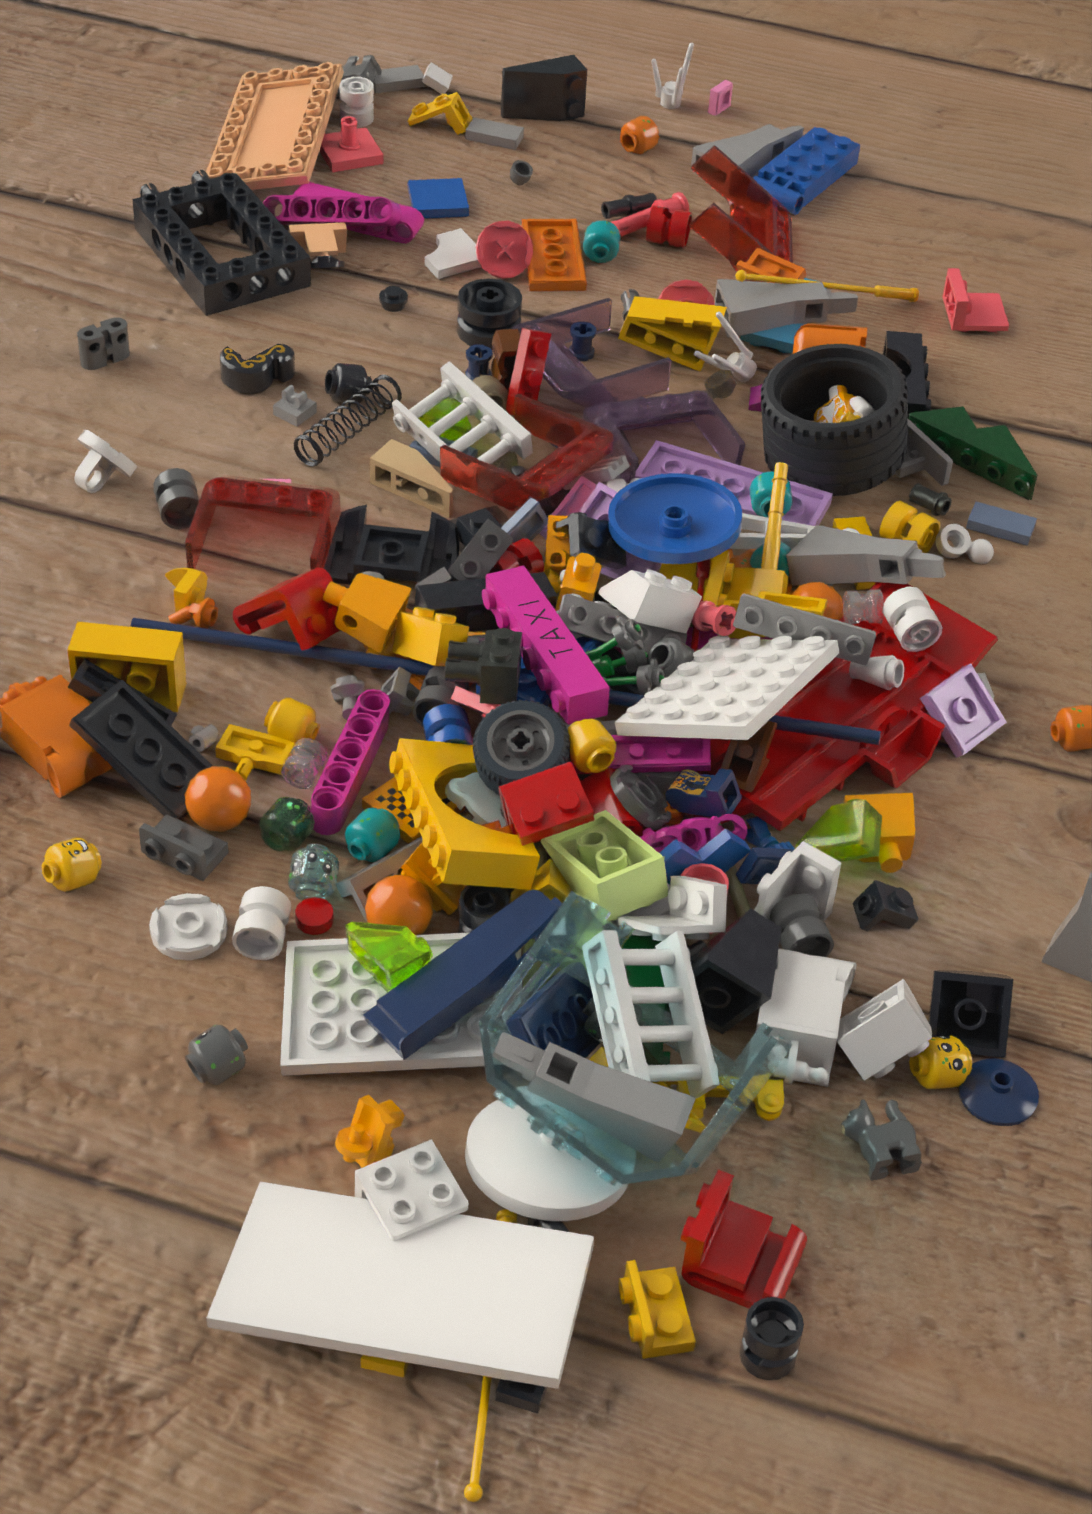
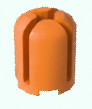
M804 324L800 326L794 336L793 354L803 349L825 344H850L866 348L868 327Z

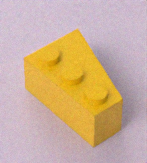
M634 296L618 339L701 372L705 361L696 357L694 352L699 351L705 355L709 354L721 328L716 312H721L724 316L727 307Z

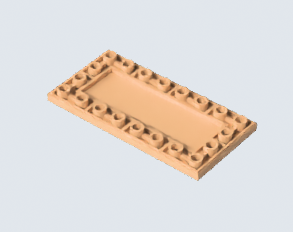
M325 62L316 67L300 65L291 70L274 68L265 73L249 71L242 75L206 171L209 177L212 179L220 177L225 173H237L251 190L309 184L344 73L342 64Z

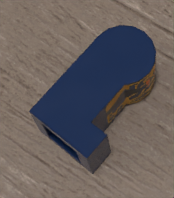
M684 769L680 771L665 794L667 802L679 812L706 817L716 816L717 818L724 814H732L742 799L733 770L719 769L716 775H700L693 770Z

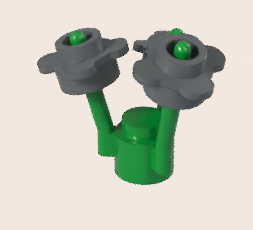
M621 615L617 616L618 624L612 627L614 638L598 648L586 651L585 653L608 686L637 684L640 694H646L655 687H660L661 680L665 678L663 670L658 668L656 659H651L650 665H648V653L643 649L644 646L641 641L643 632L640 625L634 619H624ZM619 644L623 658L611 661L609 655L602 656V654ZM624 665L628 674L637 672L636 676L609 678V676L614 675V668Z

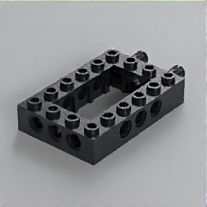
M197 170L191 176L192 184L172 187L162 192H159L153 183H149V187L147 184H144L140 189L141 197L132 199L136 231L205 316L311 287L310 256L237 173H225L220 177L211 179L206 171L200 170L199 173ZM227 219L228 228L238 234L240 242L246 244L253 252V255L234 258L228 262L218 264L189 229L204 225L210 226L215 222Z

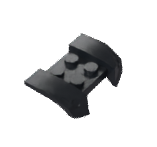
M367 505L354 507L340 514L324 569L330 574L333 582L351 585L357 574L367 571L380 573L384 578L421 582L443 567L448 571L458 558L459 538L457 528L454 523L434 512L431 513L429 531L367 525Z

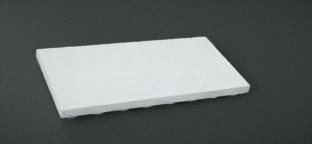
M260 1182L206 1317L208 1328L559 1389L594 1248V1236L457 1214L396 1241H392L368 1199Z

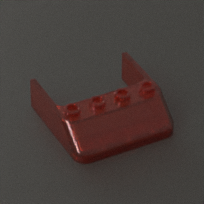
M717 146L711 147L691 165V169L727 200L730 206V216L713 202L689 223V227L729 260L731 266L736 271H738L736 265L739 260L747 262L756 248L793 263L792 218L788 210Z
M518 393L515 395V420L529 431L531 435L557 445L558 448L520 476H516L447 445H442L440 447V470L442 478L447 483L502 506L507 510L518 511L530 498L539 502L553 496L612 452L613 434L604 428Z
M239 476L214 478L208 481L203 488L185 540L187 568H196L216 506L319 518L321 522L310 557L311 570L318 567L324 568L341 509L340 495L336 490L328 487Z

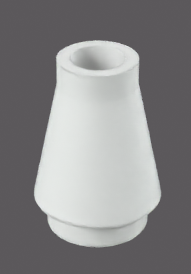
M894 655L870 657L867 665L851 662L849 674L853 679H859L890 690L892 687H899L904 677V663L902 660L896 659Z

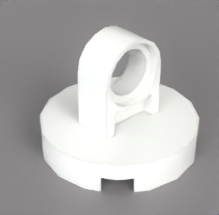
M84 430L77 439L90 452L75 472V483L89 493L99 491L115 469L131 477L137 468V465L121 452H117L109 443L89 430ZM95 471L92 479L87 482L90 474Z

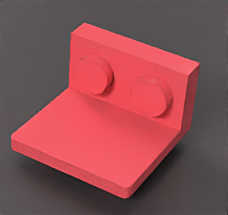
M948 268L942 298L951 330H958L960 332L1008 331L1009 323L1000 294L967 293V282L962 279L960 269Z

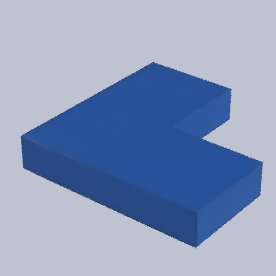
M724 829L698 852L675 839L659 853L664 856L667 881L671 882V876H681L682 872L693 864H712L725 873L744 858L751 849L746 841L729 830Z

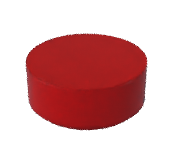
M319 897L302 900L295 909L296 926L300 931L310 935H319L327 932L334 922L332 905L327 900Z

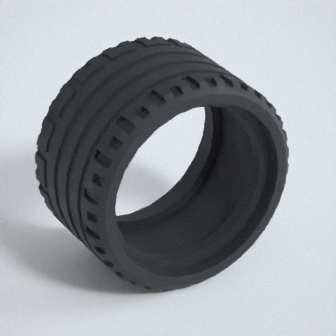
M850 344L819 345L790 355L775 365L769 371L768 376L765 377L764 384L761 387L764 456L770 471L774 472L776 463H786L788 465V480L832 493V496H846L867 491L880 485L892 477L902 466L907 454L908 387L902 370L886 356L871 349ZM836 385L845 386L847 393L864 398L874 409V412L868 416L853 421L840 423H819L813 421L816 410L830 401L829 389Z

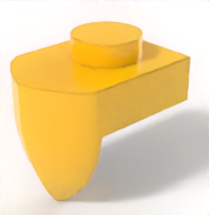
M182 567L170 570L165 574L170 583L176 587L173 590L175 612L188 605H192V603L198 604L204 600L208 579L205 572Z

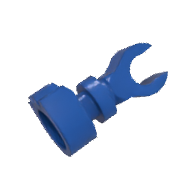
M758 816L746 819L747 823L751 826V828L747 829L746 839L750 844L759 848L795 849L789 841L779 843L774 836H771L767 823Z

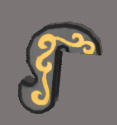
M276 344L244 360L240 354L227 346L220 352L221 379L225 385L237 392L244 394L261 393L271 386L274 379H280L281 382L285 383L294 377V350L285 344Z

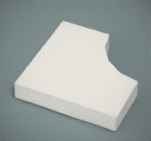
M461 228L436 235L438 248L433 253L425 256V266L437 279L481 267L476 257V243Z

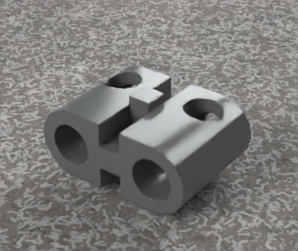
M110 318L101 321V327L97 328L93 324L77 332L81 367L87 370H95L107 366V360L116 363L130 356L126 320Z

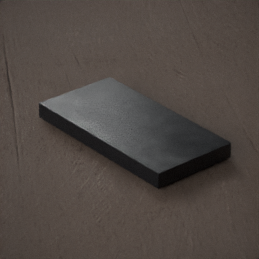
M123 680L119 681L73 717L69 724L74 731L163 816L167 814L178 820L188 814L185 805V793L190 780L200 771L213 766Z

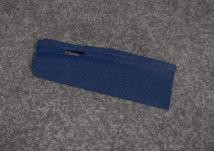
M539 890L525 892L376 1001L377 1005L363 1014L365 1021L403 1060L407 1059L571 936L572 929L570 919L564 913L563 903L556 897L550 900ZM534 938L536 943L517 960L516 953L530 939Z

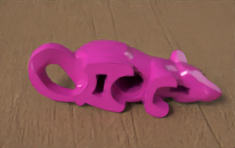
M724 814L718 818L716 816L711 818L695 817L685 819L680 824L668 826L656 832L651 828H646L643 830V836L640 838L657 852H661L675 839L698 852L724 830L719 825L720 821L730 820L733 822L735 829L732 833L743 840L747 835V826L740 816L734 814Z

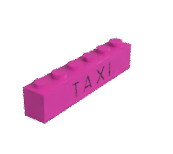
M525 566L486 574V589L482 590L484 606L492 611L499 628L522 632L521 656L527 670H531L536 676L540 690L546 691L551 699L554 711L560 712L568 725L583 719H594L608 715V684Z

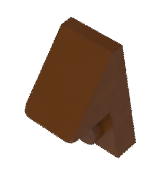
M768 720L748 740H730L721 769L733 770L738 788L749 792L754 790L770 759H767L766 755L777 723Z

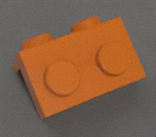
M759 248L755 249L747 262L739 260L736 265L737 270H744L748 274L804 280L807 275L805 268ZM747 279L745 280V281L765 282V281H756V280H747Z

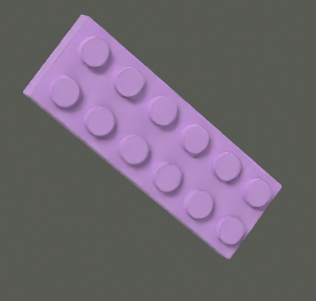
M656 440L633 474V478H644L668 473L701 476L729 489L738 499L742 513L756 515L752 509L749 488L754 478L763 472ZM789 480L793 503L791 509L782 517V520L811 526L819 525L831 504L833 494Z

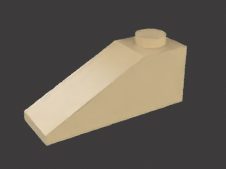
M391 439L370 458L371 484L448 518L453 515V489L418 450Z

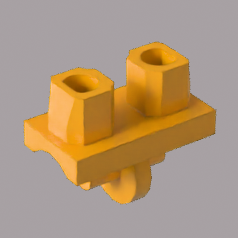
M548 515L544 571L550 568L560 575V572L566 569L569 557L572 556L570 555L569 534L556 530V522L566 519L568 516Z
M422 842L400 867L402 869L401 875L410 876L420 881L428 889L432 897L433 909L436 912L444 910L450 915L458 908L461 891L467 885L442 883L437 869L432 866L428 849L423 846Z
M369 1094L359 1098L350 1127L343 1128L338 1132L335 1140L337 1150L343 1155V1159L346 1162L352 1163L355 1161L361 1168L390 1157L395 1146L390 1135L393 1129L402 1125L405 1116L404 1112L392 1100L378 1104Z

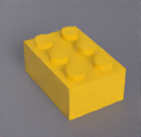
M77 621L67 649L71 680L83 660L87 659L171 711H179L187 684L182 632Z

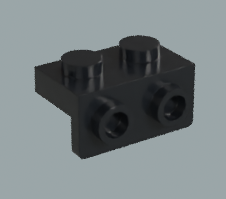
M575 512L569 514L568 518L556 522V530L569 534L571 556L576 557L580 553H588L600 565L616 570L627 566L626 551L612 538L607 520H596L588 517L586 513Z

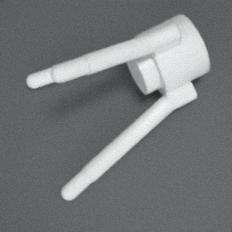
M693 43L689 44L683 68L679 69L676 82H666L662 87L657 61L654 58L651 60L656 85L655 96L661 98L660 104L664 108L676 109L681 105L683 86L694 48Z
M716 312V317L741 352L730 354L727 360L716 354L710 357L699 351H695L694 355L725 371L730 376L733 375L739 381L747 382L753 377L757 369L756 363L751 360L753 352L746 348L722 313Z

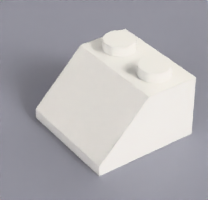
M647 569L646 573L631 570L602 586L598 592L601 597L619 611L638 623L681 633L687 632L702 598L700 594L691 588L692 583L679 576H673L672 580L666 579V576L651 569Z
M902 979L842 1017L839 1023L837 1042L865 1081L873 1075L875 1078L886 1075L895 1067L896 1064L894 1062L904 1055L908 1054L909 1057H913L921 1053L929 1046L928 1040L932 1039V1031L908 984Z

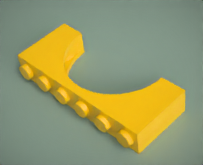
M399 738L397 750L393 751L390 756L389 769L397 780L398 790L402 792L405 798L406 808L410 810L414 818L415 828L419 829L423 838V846L428 849L432 866L437 869L442 883L531 890L540 855L533 842L522 846L518 835L496 831L476 824L454 812L441 800L447 797L445 787L451 779L463 778L471 773L478 772L473 754V745Z

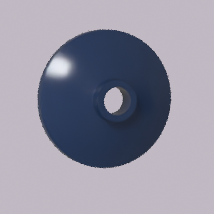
M983 1059L972 1063L970 1074L964 1083L958 1087L959 1097L965 1108L979 1120L997 1126H1013L1028 1120L1034 1114L1039 1101L1038 1087L1030 1074L1020 1066L1002 1059Z

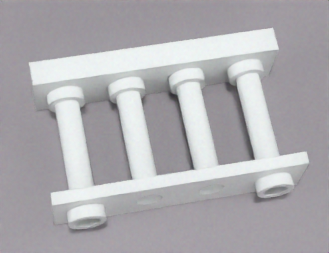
M449 361L440 368L442 377L441 387L408 410L397 399L392 402L394 411L393 421L401 432L404 433L406 431L449 470L462 488L467 487L476 495L480 492L478 473L508 451L517 453L523 460L533 453L531 433ZM447 397H454L461 403V405L429 428L418 419ZM467 415H474L481 421L480 424L449 446L438 437ZM487 433H494L501 439L498 444L469 465L459 456L461 452Z
M602 930L582 945L608 1067L650 1082L687 1081L690 1096L694 1098H699L720 1085L718 1068L714 1061L691 966L690 951L686 945L684 932H674L656 945V949H622L619 945L616 930ZM624 965H660L665 987H630ZM669 1003L674 1025L639 1026L633 1004ZM678 1042L683 1064L648 1065L642 1043Z

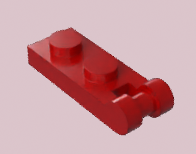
M522 328L506 402L508 414L514 416L523 415L531 418L539 414L540 404L537 400L549 350L551 333Z

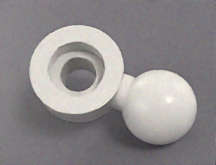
M949 524L936 536V547L947 558L954 559L967 553L971 561L977 564H985L993 557L994 549L992 544L985 539H977L972 542L968 531L961 525ZM947 539L953 542L954 547L948 544Z

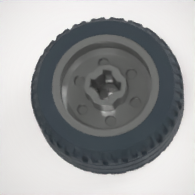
M514 700L495 707V710L492 709L483 717L474 734L473 754L478 774L485 785L500 796L498 787L570 762V740L565 723L554 710L539 702H529L528 700L515 702Z

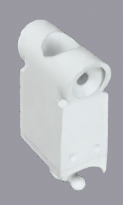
M778 948L772 996L770 1000L760 1006L749 1072L783 1078L784 1083L792 1084L794 1080L828 1087L837 1043L842 1004L855 975L857 965L855 962L807 955Z

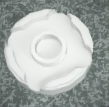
M186 893L172 896L164 901V906L160 907L159 910L156 908L151 915L149 927L153 945L162 954L173 959L195 960L204 958L218 950L226 939L228 926L224 909L219 904L217 906L211 902L209 897L202 894Z

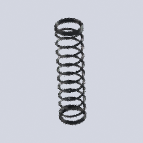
M381 374L376 377L372 383L367 384L365 388L359 390L357 394L351 396L349 400L343 402L333 412L328 413L326 418L320 419L318 424L312 425L310 430L304 431L302 435L295 438L294 450L298 458L308 466H317L323 461L324 457H328L332 451L338 450L339 444H346L347 438H354L355 433L361 432L363 427H367L371 421L377 420L378 415L385 414L386 409L389 410L393 407L391 393L387 388L378 384V381L386 380L393 384L397 391V400L400 402L402 392L398 383L388 375ZM378 386L383 388L388 393L391 401L387 400L381 394ZM366 391L372 392L375 402L384 408L382 412L379 413L372 400L366 397ZM375 395L378 396V398L382 401V404H383V405H381V404L379 403V401L376 399ZM358 397L364 398L367 407L376 414L375 418H370L367 409L358 402ZM367 400L373 405L375 411L370 407ZM351 403L357 404L361 415L368 420L367 424H363L360 416L350 408ZM360 407L363 408L367 416L361 411ZM343 409L349 410L352 419L360 425L359 430H355L352 422L343 414ZM352 412H353V413L356 415V417L359 419V422L354 418ZM335 414L340 415L345 426L353 432L351 436H347L345 429L335 420ZM345 419L350 423L352 428H350V426L346 423ZM327 420L332 421L340 435L345 437L343 442H339L335 432L327 426ZM319 426L325 427L329 437L337 443L335 448H331L327 438L319 432ZM311 432L318 434L321 443L329 449L327 454H323L321 447L311 438ZM299 439H301V445L305 455L313 462L307 460L300 452L298 447ZM303 439L311 443L313 449L317 452V460L311 458L304 448Z

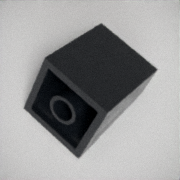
M749 909L726 927L725 932L717 934L690 959L705 1024L722 1035L770 1000L772 996L782 927L753 909Z

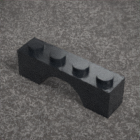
M886 331L882 355L893 361L902 370V374L905 375L908 387V417L909 413L930 411L931 399H928L930 381H927L929 364L926 363L927 346H923L922 334Z

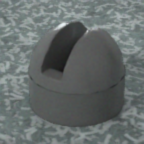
M515 161L510 169L512 182L517 185L527 183L532 176L533 168L525 161Z

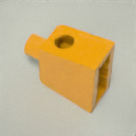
M360 573L356 575L349 588L331 581L326 588L323 601L338 607L335 625L338 629L373 650L382 653L397 627L399 612H406L412 588Z
M913 793L844 796L840 823L858 860L861 862H879L882 871L886 873H894L900 870L903 866L902 861L911 858L915 840Z

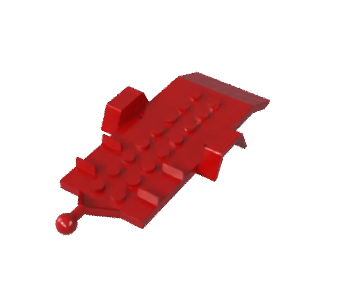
M876 582L855 608L838 621L876 632L870 657L894 655L896 659L902 660L904 663V677L901 685L887 690L859 679H853L849 674L851 661L835 657L775 715L881 731L879 745L775 730L766 758L770 759L766 769L752 792L739 788L742 799L732 814L741 817L753 813L781 831L796 818L803 822L807 809L833 788L841 791L845 779L866 761L870 763L873 775L893 788H898L928 763L946 726L926 714L928 711L920 698L962 667L971 663L973 668H975L998 641V637L924 594L942 625V634L932 646L917 652L907 651L902 648L882 609L884 602L893 592L912 586L909 584ZM710 739L711 771L695 772L700 775H716L718 770L721 769L731 739ZM693 814V818H695V817H703V816H700V815H694V814ZM730 820L720 821V823L723 824V823L728 822V821H730Z

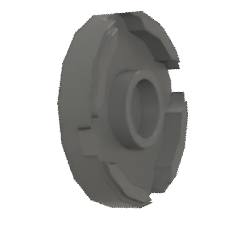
M621 765L610 776L611 787L616 797L637 821L652 830H660L671 819V812L665 811V808L668 806L665 796L647 775L641 772L636 775L631 772L633 766Z

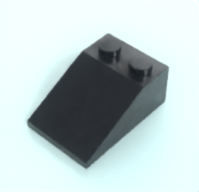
M575 55L502 68V118L565 121L584 117L588 69Z

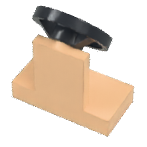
M345 222L289 225L291 236L310 257H314L311 260V268L344 267V261L338 260L334 255L346 253L347 227Z

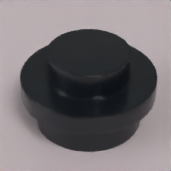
M389 286L379 293V301L386 311L398 312L405 308V304L408 302V294L398 286Z

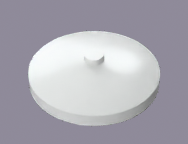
M522 1092L494 1101L475 1117L468 1131L465 1160L469 1174L475 1184L487 1197L498 1205L533 1219L571 1221L596 1215L619 1200L630 1180L633 1151L630 1146L573 1112L531 1092Z

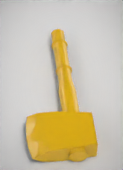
M780 462L775 464L761 568H734L731 583L725 582L723 594H727V600L740 601L742 594L757 597L760 591L787 594L788 576L785 571L777 570L781 544V522L784 516L785 489L788 483V465L786 463Z

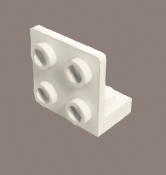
M803 841L793 852L788 851L784 854L778 868L772 874L767 873L763 876L757 887L759 900L754 911L770 920V912L779 901L795 894H808L815 899L822 914L821 920L825 921L832 913L841 862Z
M671 876L668 892V903L670 906L668 915L618 917V925L632 928L631 934L653 935V940L657 941L665 940L676 931H683L688 939H709L710 933L725 932L727 885L687 876Z
M432 1139L355 1170V1197L369 1200L392 1241H396L468 1210V1200Z

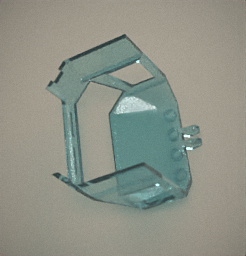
M571 891L479 1020L487 1082L497 1089L493 1095L502 1103L512 1109L519 1105L530 1114L527 1121L531 1124V1130L536 1134H541L542 1132L548 1134L550 1130L555 1133L551 1143L553 1147L560 1151L564 1149L579 1160L586 1156L597 1165L594 1172L613 1186L617 1182L624 1185L696 1174L758 1095L793 1045L779 1034L777 1037L772 1035L769 1037L768 1035L773 1029L764 1022L736 1061L710 1043L714 1061L718 1068L719 1082L730 1094L687 1154L677 1144H674L659 1163L573 1112L527 1091L530 1081L523 1078L522 1073L507 1067L492 1056L502 1032L511 1035L505 1022L538 991L557 967L591 988L582 945L602 930H616L619 945L622 948L635 930V928L624 921L620 927L607 920L611 912L598 903ZM537 960L543 962L509 1006L497 1018L499 1012ZM638 1004L642 1008L641 1020L645 1022L644 1026L674 1025L671 1014L658 1004ZM664 1042L680 1054L678 1042Z

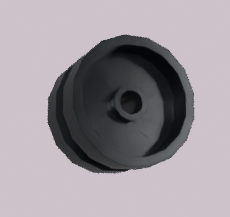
M479 279L465 284L458 294L457 333L459 338L469 346L480 344L493 350L492 339L496 330L518 329L521 333L520 316L523 296L520 290L513 284L499 279Z

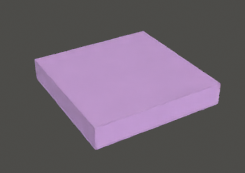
M971 663L959 669L920 698L930 716L946 725L942 736L956 758L966 754L1007 723Z

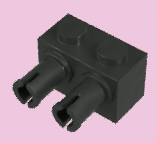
M499 628L496 630H486L485 640H482L481 643L449 641L448 658H446L445 682H476L477 686H480V703L506 704V702L514 700L517 702L521 670L522 632Z

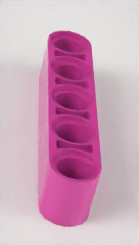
M312 182L300 185L293 193V195L364 196ZM308 204L302 207V217L306 216L309 211ZM334 204L328 209V217H332L336 211ZM398 204L402 215L399 222L394 226L346 227L347 230L406 244L411 242L422 228L424 217L417 209ZM358 205L355 208V218L362 214V205ZM388 205L384 206L381 210L382 219L389 214L390 209Z
M272 195L263 202L283 225L345 222L346 226L390 227L396 225L402 215L400 206L385 197ZM281 203L282 212L279 216H276L275 208ZM308 204L309 211L306 216L302 217V207ZM334 204L336 211L332 217H328V209ZM358 205H362V214L355 218V208ZM388 205L390 209L389 214L382 219L381 210L384 206Z
M371 689L360 694L312 793L310 824L316 833L333 835L342 829L384 739L389 725L390 699L381 690Z

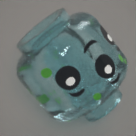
M309 844L305 848L297 850L292 855L288 876V886L295 893L296 897L300 900L311 897L325 899L333 894L336 890L340 865L338 858L326 846L321 844Z

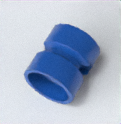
M443 704L432 708L426 713L423 719L426 741L473 745L468 714L462 707L453 704Z

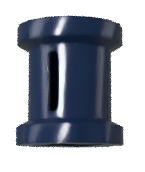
M576 322L570 327V335L573 338L568 353L576 361H588L594 358L595 349L592 346V342L597 330L593 324L589 322Z
M476 344L466 350L468 369L465 371V375L471 381L479 377L480 374L492 376L489 369V361L493 356L491 348Z

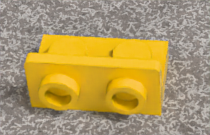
M636 1260L626 1261L625 1275L623 1278L618 1279L619 1295L623 1305L629 1304L631 1315L628 1316L629 1335L632 1343H639L642 1359L694 1351L696 1341L676 1268L668 1267L639 1272Z

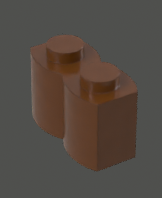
M518 329L496 330L492 339L495 357L491 364V373L494 378H497L505 386L508 393L521 336Z

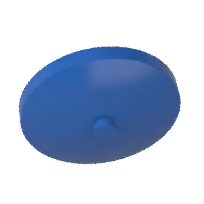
M681 473L658 474L641 478L626 485L613 497L608 509V527L615 542L634 556L663 564H689L713 558L729 549L736 542L742 528V508L736 496L729 489L713 480Z

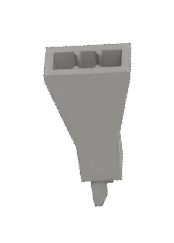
M768 124L747 134L693 147L691 172L729 194L803 136L804 127L791 126L780 130Z
M717 279L714 303L715 306L727 307L724 318L736 334L741 336L790 324L825 322L827 314L856 312L858 296L857 294L847 292L832 293L831 290L825 289L822 282L782 284Z
M816 525L786 555L792 585H803L809 582H822L824 584L856 582L908 584L913 577L944 578L946 575L943 557L931 553H922V550L918 549L917 541L878 538Z
M1092 871L1083 895L1054 933L1042 959V963L1092 982Z
M502 1032L492 1054L493 1057L504 1065L522 1073V1077L530 1081L527 1091L573 1112L658 1163L682 1136L696 1099L688 1094L597 1064L551 1042L544 1051Z

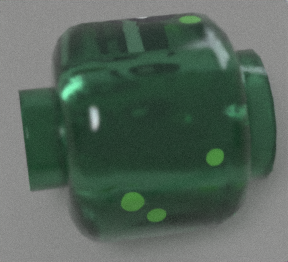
M286 796L278 798L261 817L259 827L263 841L270 848L276 851H294L313 831L315 821L311 809L305 801Z

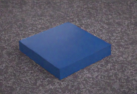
M462 178L408 180L411 207L420 211L424 219L469 216V205Z

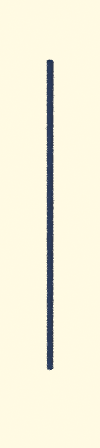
M133 618L130 627L182 632L183 639L390 671H396L401 667L411 674L426 676L428 671L435 667L434 665L417 660L318 645L302 651L298 642L141 618ZM609 690L608 704L631 707L644 698V695ZM774 715L769 719V721L777 723L776 730L879 745L881 731L779 715Z

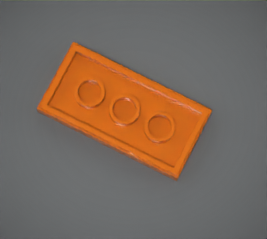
M521 219V227L529 234L533 245L531 262L526 268L529 291H586L587 280L577 219Z

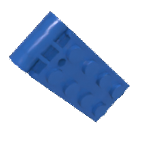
M814 127L758 171V176H754L748 184L747 196L797 215L804 206L858 163L861 144L851 141L848 137L832 134L824 128Z

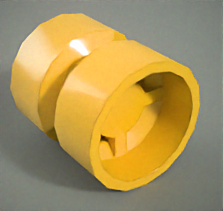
M900 500L896 501L885 514L880 525L879 534L880 537L887 539L917 541L918 549L922 550V553H928L936 541L941 525L939 520L924 512L918 514L916 508Z

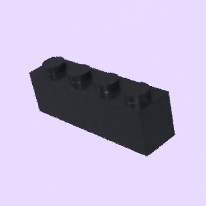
M544 572L529 573L555 609L557 594ZM486 578L416 586L414 607L434 610V617L436 613L456 616V623L469 626V631L471 632L499 629L494 614L490 609L485 608L482 600V590L486 589Z

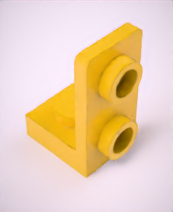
M458 92L450 95L442 94L431 103L426 104L422 102L412 109V114L407 122L412 126L444 113L448 125L453 127L455 133L459 135L466 131L473 118Z

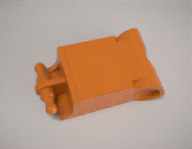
M61 674L50 680H47L44 676H38L30 683L26 681L21 684L15 682L9 686V690L4 692L3 697L0 698L2 718L0 737L45 780L49 779L50 785L59 799L88 783L94 777L113 768L69 726L71 719L89 706L90 703L83 696L69 689V682Z

